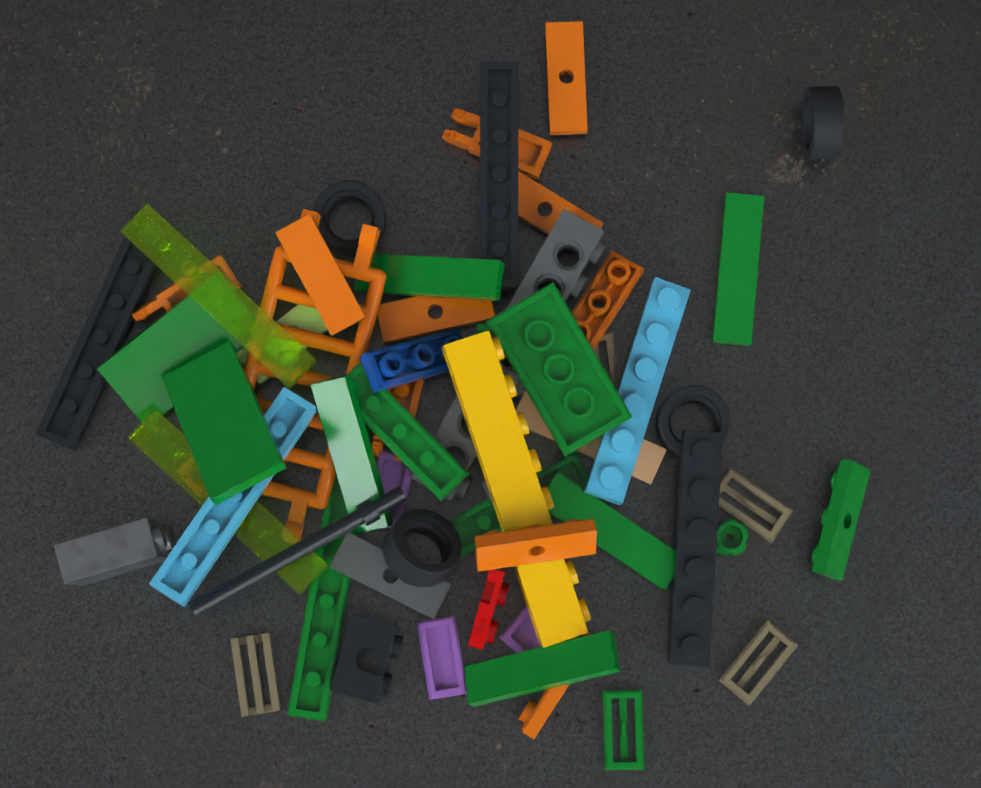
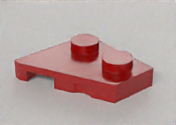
M495 569L489 570L468 646L483 650L485 642L493 644L499 621L492 620L496 605L504 606L510 584L503 582L505 572Z

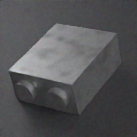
M143 518L56 544L54 548L64 584L84 586L164 562L169 555L168 550L173 549L174 546L168 527L162 528L161 522Z

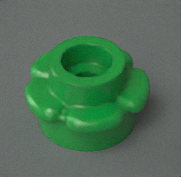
M732 518L721 520L718 525L716 552L723 556H728L729 554L737 556L746 549L745 543L749 538L747 528ZM727 534H731L733 536L732 541L726 540Z

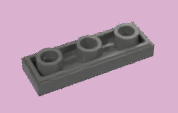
M349 532L344 535L328 566L329 568L431 619L435 618L451 586L450 583L443 581L433 587L419 588L404 583L396 576L393 582L387 583L383 578V573L389 567L385 562L383 549Z

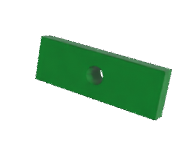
M841 459L838 469L832 475V494L829 506L822 513L821 523L823 529L819 543L815 545L812 552V571L838 581L843 580L871 472L870 469L855 461Z

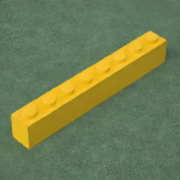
M488 330L443 345L441 348L502 532L520 530L535 524L541 526L553 525L548 511L554 508L552 497L547 486L540 487L536 473L542 471L541 464L535 449L528 450L524 435L529 434V428L523 412L516 413L511 398L516 397L517 392L511 375L503 374L499 360L505 359L499 338H491ZM564 559L514 566L538 642L543 648L589 633L585 622L590 621L591 617L584 598L577 599L573 585L579 583L572 561L565 562Z

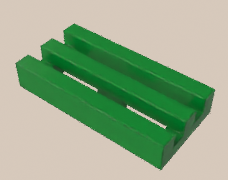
M602 690L604 770H645L642 690ZM618 698L620 762H613L611 699ZM626 698H634L635 761L628 762Z

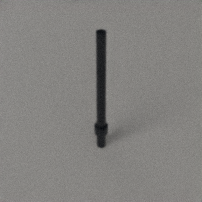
M398 486L373 501L368 498L356 505L357 510L188 602L195 617L365 523L366 526H369L381 519L380 514L407 500L402 489Z

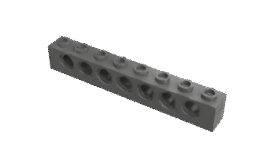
M563 209L507 309L537 292L539 287L546 282H554L559 287L560 294L565 303L570 295L577 298L587 280V277L582 275L589 262L597 263L606 247V244L601 242L604 231ZM571 249L577 253L579 261L572 267H564L558 262L557 255L562 250ZM499 360L503 374L511 375L517 397L520 398L525 390L513 368L504 366ZM456 397L434 438L446 450L450 448L461 449L465 454V461L462 467L469 473L474 463H479L471 436L463 431L462 423L465 418L458 397ZM414 473L412 474L411 479L427 487ZM468 475L446 499L453 502L456 495L463 498L474 478Z

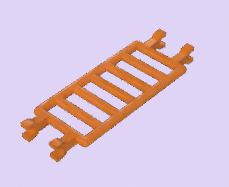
M303 209L301 218L311 214L317 227H319L321 215H318V212ZM362 225L354 263L334 258L345 277L369 282L364 305L359 304L366 318L359 321L354 342L272 322L278 299L316 309L307 290L282 284L287 262L291 263L282 245L276 247L244 366L253 390L255 389L258 374L311 387V384L335 378L262 359L268 337L350 357L346 375L359 362L362 364L360 356L368 352L386 282V273L383 270L371 267L380 235L378 227ZM257 397L265 415L273 401ZM319 413L315 414L308 427L323 430ZM328 445L325 455L293 447L285 458V461L321 470L316 492L270 481L262 493L265 496L292 502L281 539L283 542L295 544L301 541L308 507L325 509L329 503L336 471Z

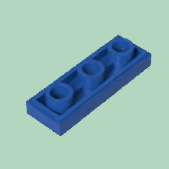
M459 328L369 351L361 355L360 360L373 393L449 372L441 347L463 339Z

